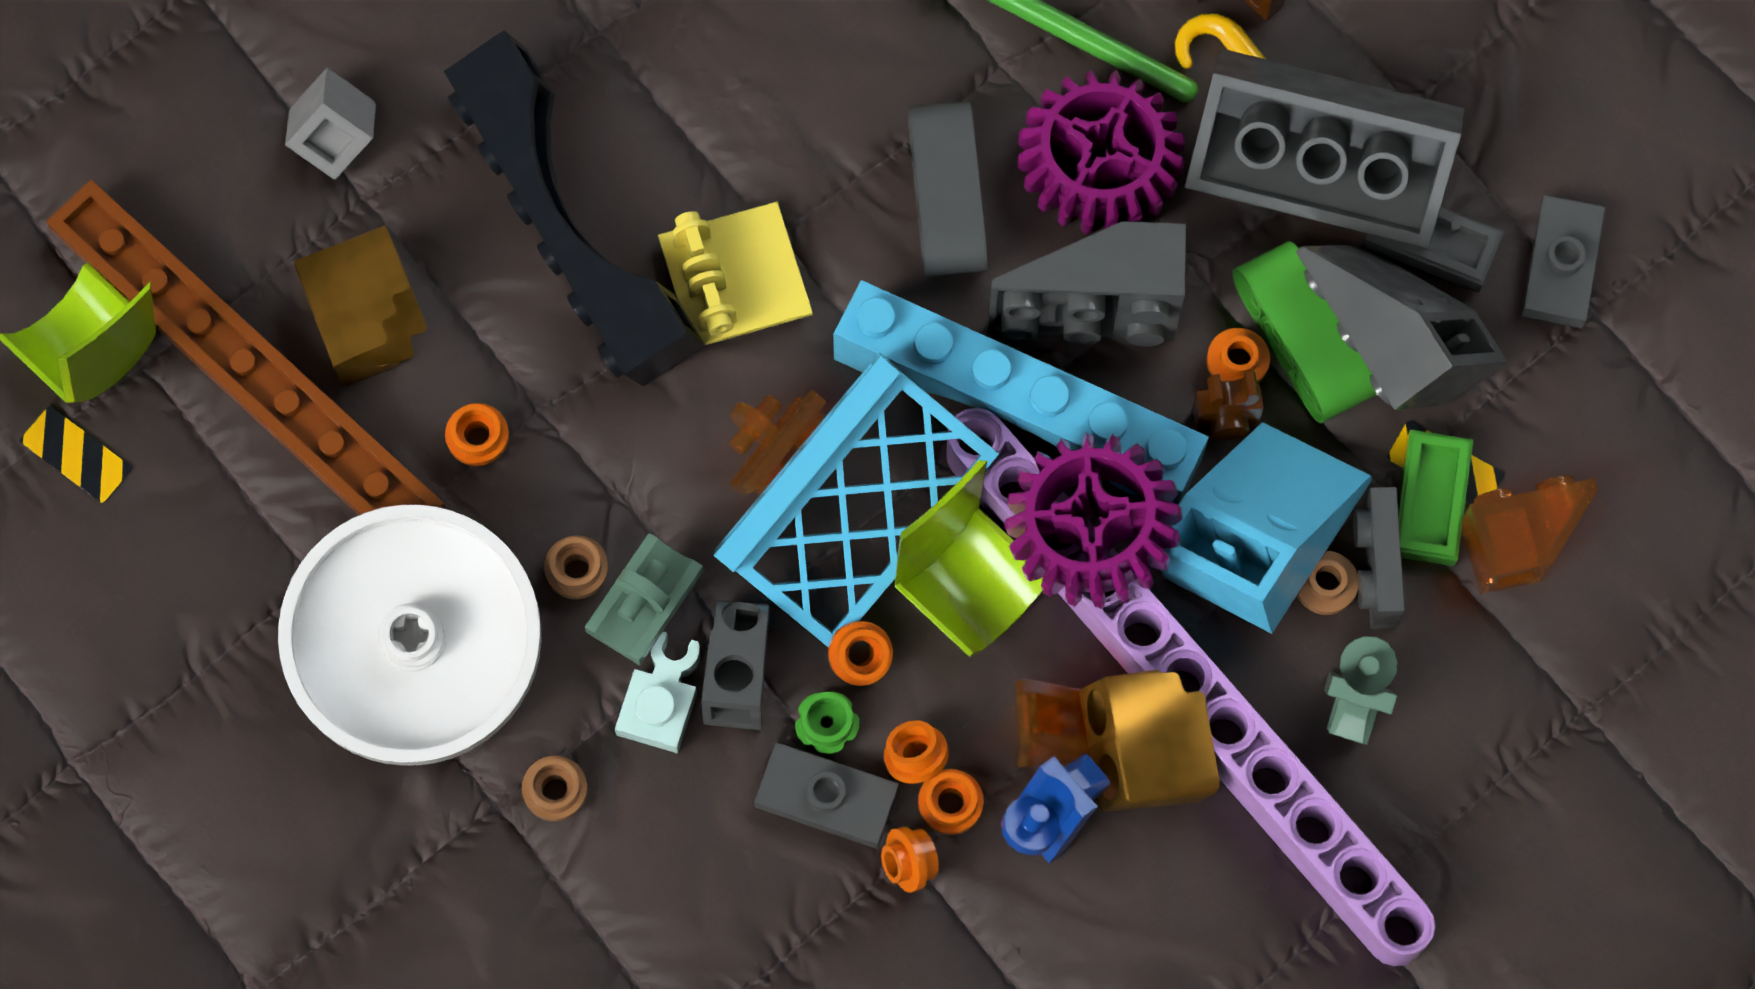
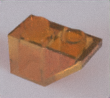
M1558 476L1537 484L1535 491L1513 495L1511 489L1502 488L1488 491L1474 499L1475 503L1470 504L1463 517L1462 531L1480 595L1543 581L1598 491L1595 478L1574 482L1573 476Z

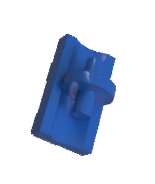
M1083 754L1065 768L1055 756L1038 768L1019 798L1013 801L1004 812L1001 830L1007 844L1017 852L1026 855H1039L1042 853V856L1050 864L1066 851L1095 811L1097 806L1093 800L1106 791L1110 785L1109 779L1087 754Z

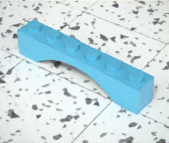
M860 281L833 333L834 360L863 372L877 354L881 353L925 392L943 396L975 408L988 410L997 417L1044 439L1056 447L1061 438L1070 444L1072 451L1083 449L1081 441L1086 432L1093 435L1096 448L1102 449L1106 440L1112 434L1119 437L1122 454L1138 443V445L1144 448V463L1154 459L1159 460L1163 464L1165 471L1161 480L1174 481L1178 495L1172 503L1179 505L1187 493L1202 462L1208 436L865 281ZM1109 481L1118 489L1126 493H1129L1137 498H1140L1134 491H1132L1128 487L1117 482Z

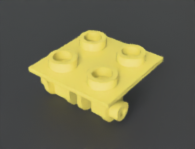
M778 202L709 221L700 220L698 212H686L675 218L676 228L673 231L658 235L676 297L705 345L813 315Z

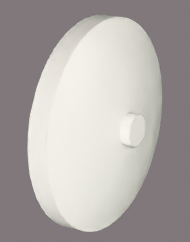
M397 505L369 511L348 520L327 534L310 550L297 568L285 593L278 626V646L284 676L292 695L310 721L323 734L346 750L369 760L402 766L425 765L452 759L471 751L491 738L511 719L526 697L536 674L541 650V620L535 593L526 572L508 546L494 533L469 517L451 510L426 505Z

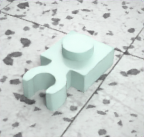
M663 631L650 650L655 667L653 674L634 669L615 732L616 736L678 753L697 696V688L695 686L681 682L684 677L689 676L696 670L701 654L699 642L691 640L687 654L682 659H668L664 655L668 637L667 632Z

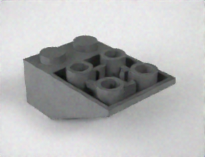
M1122 221L993 278L991 281L987 333H1000L1002 338L1018 342L1034 340L1038 335L1063 336L1066 341L1076 344L1095 343L1100 341L1101 337L1126 338L1128 343L1144 347L1160 345L1164 340H1175L1185 297L1186 224Z
M1362 245L1302 246L1296 251L1306 268L1304 276L1308 285L1320 298L1327 301L1339 320L1337 322V329L1341 338L1351 349L1359 352L1372 373L1370 375V382L1374 391L1384 402L1392 405L1394 410L1452 404L1508 362L1474 309L1378 254L1362 248Z

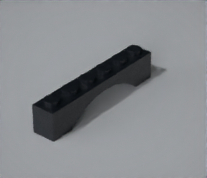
M503 30L446 69L444 73L455 90L448 95L451 105L467 126L475 124L484 141L477 145L482 157L496 175L499 176L504 173L514 189L507 194L511 206L526 225L535 224L543 238V241L537 244L539 253L554 274L559 276L564 273L574 290L567 295V299L577 316L587 327L591 324L595 325L604 340L602 344L597 346V349L611 372L617 378L624 374L644 387L705 346L675 294L654 280L629 273L610 263L591 246L573 222L559 192L552 163L550 124L554 94L526 47L507 31Z

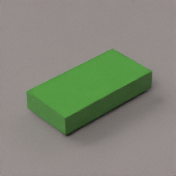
M1410 430L1407 436L1398 501L1401 558L1455 566L1457 563L1473 439Z

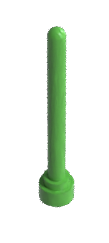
M988 0L1137 79L1141 78V81L1179 101L1190 102L1198 94V86L1191 78L1041 0Z

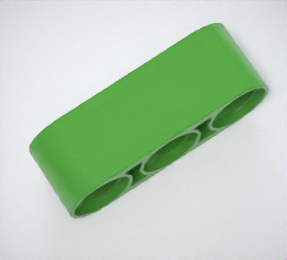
M1287 241L1234 268L1232 276L1241 300L1306 409L1317 422L1323 423L1376 396L1377 393L1370 382V375L1372 373L1359 352L1351 349L1341 338L1337 329V322L1339 320L1326 300L1320 298L1308 285L1304 276L1306 268L1296 253L1299 248L1293 242Z

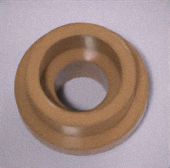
M579 535L568 536L556 542L548 551L544 562V572L548 584L557 594L568 599H584L594 595L606 582L609 571L607 556L603 548L593 539ZM581 560L587 563L589 566L587 573L580 578L569 577L565 573V569L572 561Z
M1326 551L1301 588L1297 598L1304 607L1314 613L1321 615L1337 614L1345 610L1353 602L1358 592L1357 571L1353 564L1343 555ZM1321 572L1333 574L1338 580V587L1333 590L1322 589L1316 582V575Z
M548 756L536 761L527 770L522 781V795L526 806L535 816L546 821H563L574 816L584 805L588 793L587 780L582 769L574 761L563 756ZM553 780L563 781L567 785L566 794L558 800L546 798L543 795V790L547 783Z

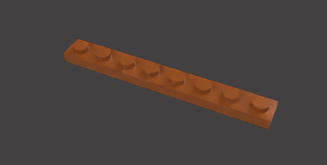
M90 180L46 221L52 233L85 263L88 262L129 301H132L151 281L156 329L355 513L362 515L369 511L397 505H426L446 509L444 502L95 182Z

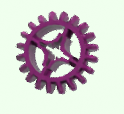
M1091 69L1085 74L1084 86L1081 87L1069 76H1066L1061 82V95L1046 88L1045 92L1041 95L1040 105L1042 108L1031 107L1028 110L1026 124L1029 128H1023L1019 132L1018 146L1024 151L1018 155L1017 164L1020 171L1029 173L1025 177L1024 182L1027 194L1042 192L1038 200V207L1042 213L1057 206L1060 207L1058 223H1060L1061 227L1070 223L1074 216L1081 218V230L1085 235L1092 231L1094 221L1104 222V228L1106 229L1117 224L1120 218H1123L1126 222H1141V210L1156 216L1162 208L1163 202L1161 197L1171 198L1175 194L1177 182L1173 177L1181 175L1185 161L1178 154L1183 151L1185 140L1183 134L1173 132L1178 122L1175 111L1160 112L1164 102L1161 92L1144 99L1142 97L1144 83H1142L1141 78L1134 81L1129 88L1120 86L1121 76L1117 70L1111 73L1108 83H1098V77ZM1088 117H1104L1098 121L1091 122L1081 120ZM1127 126L1133 128L1144 140L1149 150L1151 161L1139 156V149L1126 140L1125 131ZM1112 138L1111 156L1106 151L1105 157L1097 156L1090 167L1091 149L1096 154L1097 148L1105 149ZM1051 144L1063 149V156L1076 164L1077 173L1074 181L1057 165L1052 155ZM1107 183H1115L1122 186L1114 189H1097L1099 186Z
M1086 432L1081 441L1083 449L1072 451L1070 444L1060 438V441L1057 443L1060 457L1052 460L1048 455L1037 452L1035 462L1040 473L1020 471L1017 479L1020 487L1025 492L1009 494L1007 503L1010 510L1016 515L1005 520V529L1009 536L1016 538L1009 548L1015 560L1025 561L1022 571L1028 581L1043 578L1041 584L1043 593L1050 598L1065 587L1067 603L1074 607L1081 601L1084 592H1090L1094 606L1101 609L1106 602L1105 592L1116 590L1118 598L1122 602L1127 603L1131 598L1128 584L1134 580L1140 587L1150 590L1153 585V579L1148 570L1149 566L1158 570H1168L1171 562L1169 555L1164 549L1179 546L1181 540L1179 531L1172 526L1180 523L1183 520L1181 506L1172 503L1178 495L1174 481L1161 480L1165 471L1163 464L1159 460L1154 459L1144 463V448L1138 445V443L1122 454L1120 439L1114 434L1106 440L1103 449L1096 448L1093 435ZM1101 480L1117 482L1128 487L1143 502L1129 503L1128 497H1113L1105 493ZM1078 484V489L1067 501L1053 503L1062 492ZM1095 498L1098 511L1102 517H1099L1101 525L1095 527V542L1093 543L1085 523L1088 524L1086 517L1093 514L1092 500ZM1136 531H1140L1137 538L1127 549L1109 558V552L1114 544L1122 539L1133 538ZM1058 538L1060 544L1071 543L1082 547L1086 556V562L1074 561L1059 555L1043 539Z

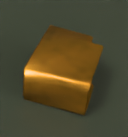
M386 225L294 261V267L331 362L344 386L398 367L402 361L413 357L414 350L411 338L414 335L425 332L427 324Z
M1156 669L1108 676L1078 690L1091 759L1110 782L1106 791L1098 797L1102 812L1195 803L1214 795L1218 791L1220 782L1205 695L1200 691L1186 693L1180 676L1177 673H1162Z

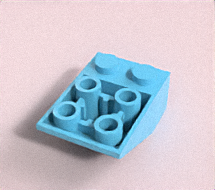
M1262 422L1191 488L1179 503L1183 520L1172 527L1179 531L1181 540L1178 547L1164 549L1169 555L1171 564L1168 570H1161L1162 576L1272 634L1372 481V477Z

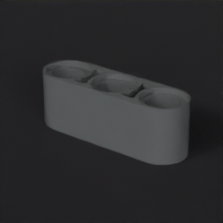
M968 101L908 106L910 148L924 277L987 272L986 236L971 103Z

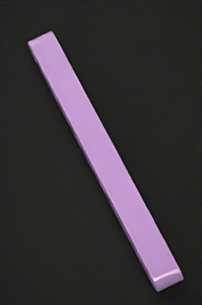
M981 408L966 409L955 417L975 434L988 440L992 448L999 453L985 472L980 504L1007 534L1005 520L1016 514L1010 510L1007 499L1002 496L1000 492L1001 487L1009 482H1018L1017 478L1020 471H1028L1039 474L1040 471L1033 456L996 415ZM960 438L948 439L946 448L947 463L956 476L963 475L979 456L966 453L961 449L959 445ZM1062 492L1053 503L1067 501L1069 497ZM1087 519L1088 524L1085 523V526L1089 529L1092 542L1094 543L1095 527ZM1076 544L1062 550L1052 549L1065 558L1086 562L1083 548ZM1113 548L1109 552V558L1118 555ZM1134 580L1128 584L1131 598L1127 603L1122 602L1115 591L1114 594L1106 597L1105 605L1100 609L1094 606L1091 595L1088 592H1084L1081 601L1075 607L1069 605L1127 673L1158 669L1162 673L1185 671L1196 677L1200 684L1199 691L1205 695L1209 724L1223 719L1232 721L1239 726L1243 736L1241 741L1228 745L1220 743L1212 736L1219 779L1374 957L1382 963L1391 966H1404L1416 960L1432 940L1435 930L1434 917L1428 906L1149 589L1140 587ZM1064 587L1058 594L1067 603ZM1132 624H1146L1154 629L1158 640L1150 646H1138L1128 640L1124 630ZM1262 768L1273 769L1283 777L1286 789L1278 794L1262 792L1255 785L1252 773ZM1307 817L1320 820L1328 830L1329 840L1322 844L1306 842L1297 832L1296 821ZM1346 867H1357L1364 870L1372 881V891L1361 895L1351 893L1343 886L1340 879V871ZM1390 917H1401L1409 921L1416 932L1415 943L1405 946L1395 944L1388 938L1385 932V920Z

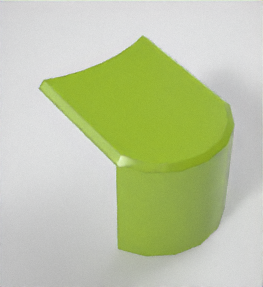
M87 262L82 266L75 283L64 298L46 316L30 327L18 332L1 333L0 341L66 403L88 401L105 392L129 372L146 352L156 335L151 281L132 301H129Z
M978 460L949 492L925 514L901 532L895 572V587L969 657L979 654L1003 635L1026 612L1043 591L1041 587L1043 578L1028 581L1022 571L1025 561L1013 558L1009 546L1014 540L979 509L987 461Z

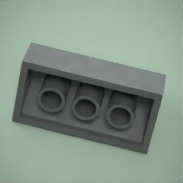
M1221 48L1213 72L1185 188L1429 249L1461 137L1464 108Z

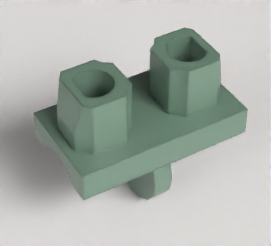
M648 533L586 624V633L640 666L704 572L703 565L681 555L663 543L659 538Z
M1371 636L1356 638L1345 647L1340 656L1339 667L1342 676L1329 672L1324 687L1327 695L1335 697L1326 727L1328 732L1366 745L1377 711L1392 714L1397 698L1394 692L1384 689L1391 684L1397 672L1395 652L1387 642Z

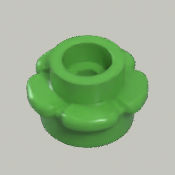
M834 691L814 693L805 698L798 708L800 719L795 723L797 736L804 745H813L816 751L821 754H834L844 748V743L854 740L858 733L859 717L856 713L852 712V702L841 693ZM823 718H831L833 725L830 728H824L821 725Z

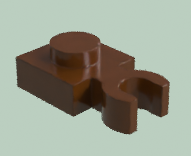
M1245 371L1244 377L1235 381H1221L1220 374L1211 375L1207 379L1208 390L1196 392L1191 411L1195 431L1202 434H1211L1212 438L1216 440H1232L1247 435L1250 429L1258 427L1263 412V401L1260 384L1257 385L1256 373L1254 371Z

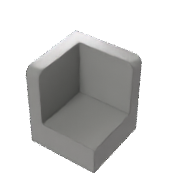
M326 68L291 107L285 146L335 180L373 139L376 104L367 95L329 68Z

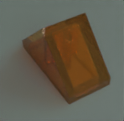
M1029 679L1015 682L1012 715L1017 768L1041 766L1054 756L1061 764H1071L1083 754H1087L1091 758L1078 691L1080 689Z

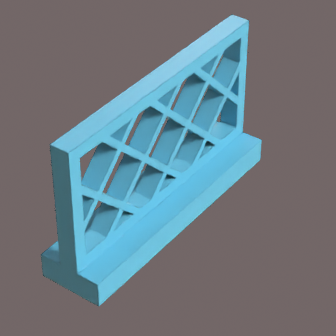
M878 353L715 548L714 556L730 570L738 572L829 647L830 640L835 632L849 622L860 621L895 579L898 557L895 536L901 535V532L908 526L894 527L891 490L929 487L932 507L938 502L937 486H955L978 460L987 461V470L999 453L909 379L881 353ZM901 390L922 406L924 433L886 436L884 410ZM930 414L951 431L932 432ZM878 419L879 437L861 439ZM960 438L979 454L963 475L936 478L933 441ZM925 442L928 478L890 482L887 445ZM880 446L883 482L845 486L843 459L852 448ZM836 469L838 487L820 488ZM884 491L887 528L849 531L846 494ZM839 495L842 532L803 535L801 509L813 497ZM795 518L796 536L779 537ZM888 536L890 562L880 574L853 576L850 540ZM843 541L846 577L808 580L804 544ZM797 545L801 581L773 583L754 567L770 547ZM871 584L855 603L854 585ZM847 586L849 611L832 631L811 614L808 589ZM801 590L803 607L784 591Z

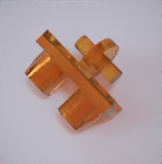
M811 390L804 398L796 397L775 425L771 420L782 405L774 397L767 395L756 409L745 403L738 402L729 415L740 430L730 441L729 445L737 453L744 455L755 441L760 444L732 478L729 485L742 496L752 492L760 496L785 466L786 463L782 459L791 447L795 445L800 448L826 417L820 410L827 401Z

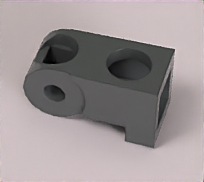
M726 600L717 601L713 630H710L702 693L703 725L761 730L770 605Z

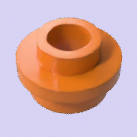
M1231 328L1221 332L1212 340L1207 352V367L1211 375L1220 374L1221 381H1235L1244 377L1245 371H1254L1257 384H1259L1267 374L1270 365V352L1265 341L1255 332L1244 328ZM1233 349H1242L1248 353L1250 361L1244 365L1234 364L1228 358V352Z
M473 403L465 405L453 413L446 425L445 439L451 454L457 460L471 466H483L494 462L504 453L509 442V429L504 416L496 408L483 403ZM482 428L489 432L488 439L480 445L470 444L466 439L473 429Z
M853 621L843 625L835 632L828 647V660L833 672L841 680L856 686L870 685L880 680L889 670L893 659L892 643L886 632L879 626L867 621ZM865 641L870 650L867 660L861 664H853L849 658L850 647L855 642Z
M918 720L907 721L894 728L887 738L884 749V762L889 773L898 781L909 784L921 783L932 779L942 771L949 758V747L944 735L930 724Z
M944 769L932 779L925 781L920 789L918 798L919 812L924 822L931 829L946 835L960 834L972 828L979 820L984 804L983 792L978 782L968 773L957 769ZM954 793L962 799L963 807L956 813H946L939 807L938 801L944 794Z
M905 826L892 829L888 833L886 845L881 851L882 865L887 877L891 882L898 883L908 893L922 890L927 881L934 879L938 874V856L932 839L923 829L911 830Z

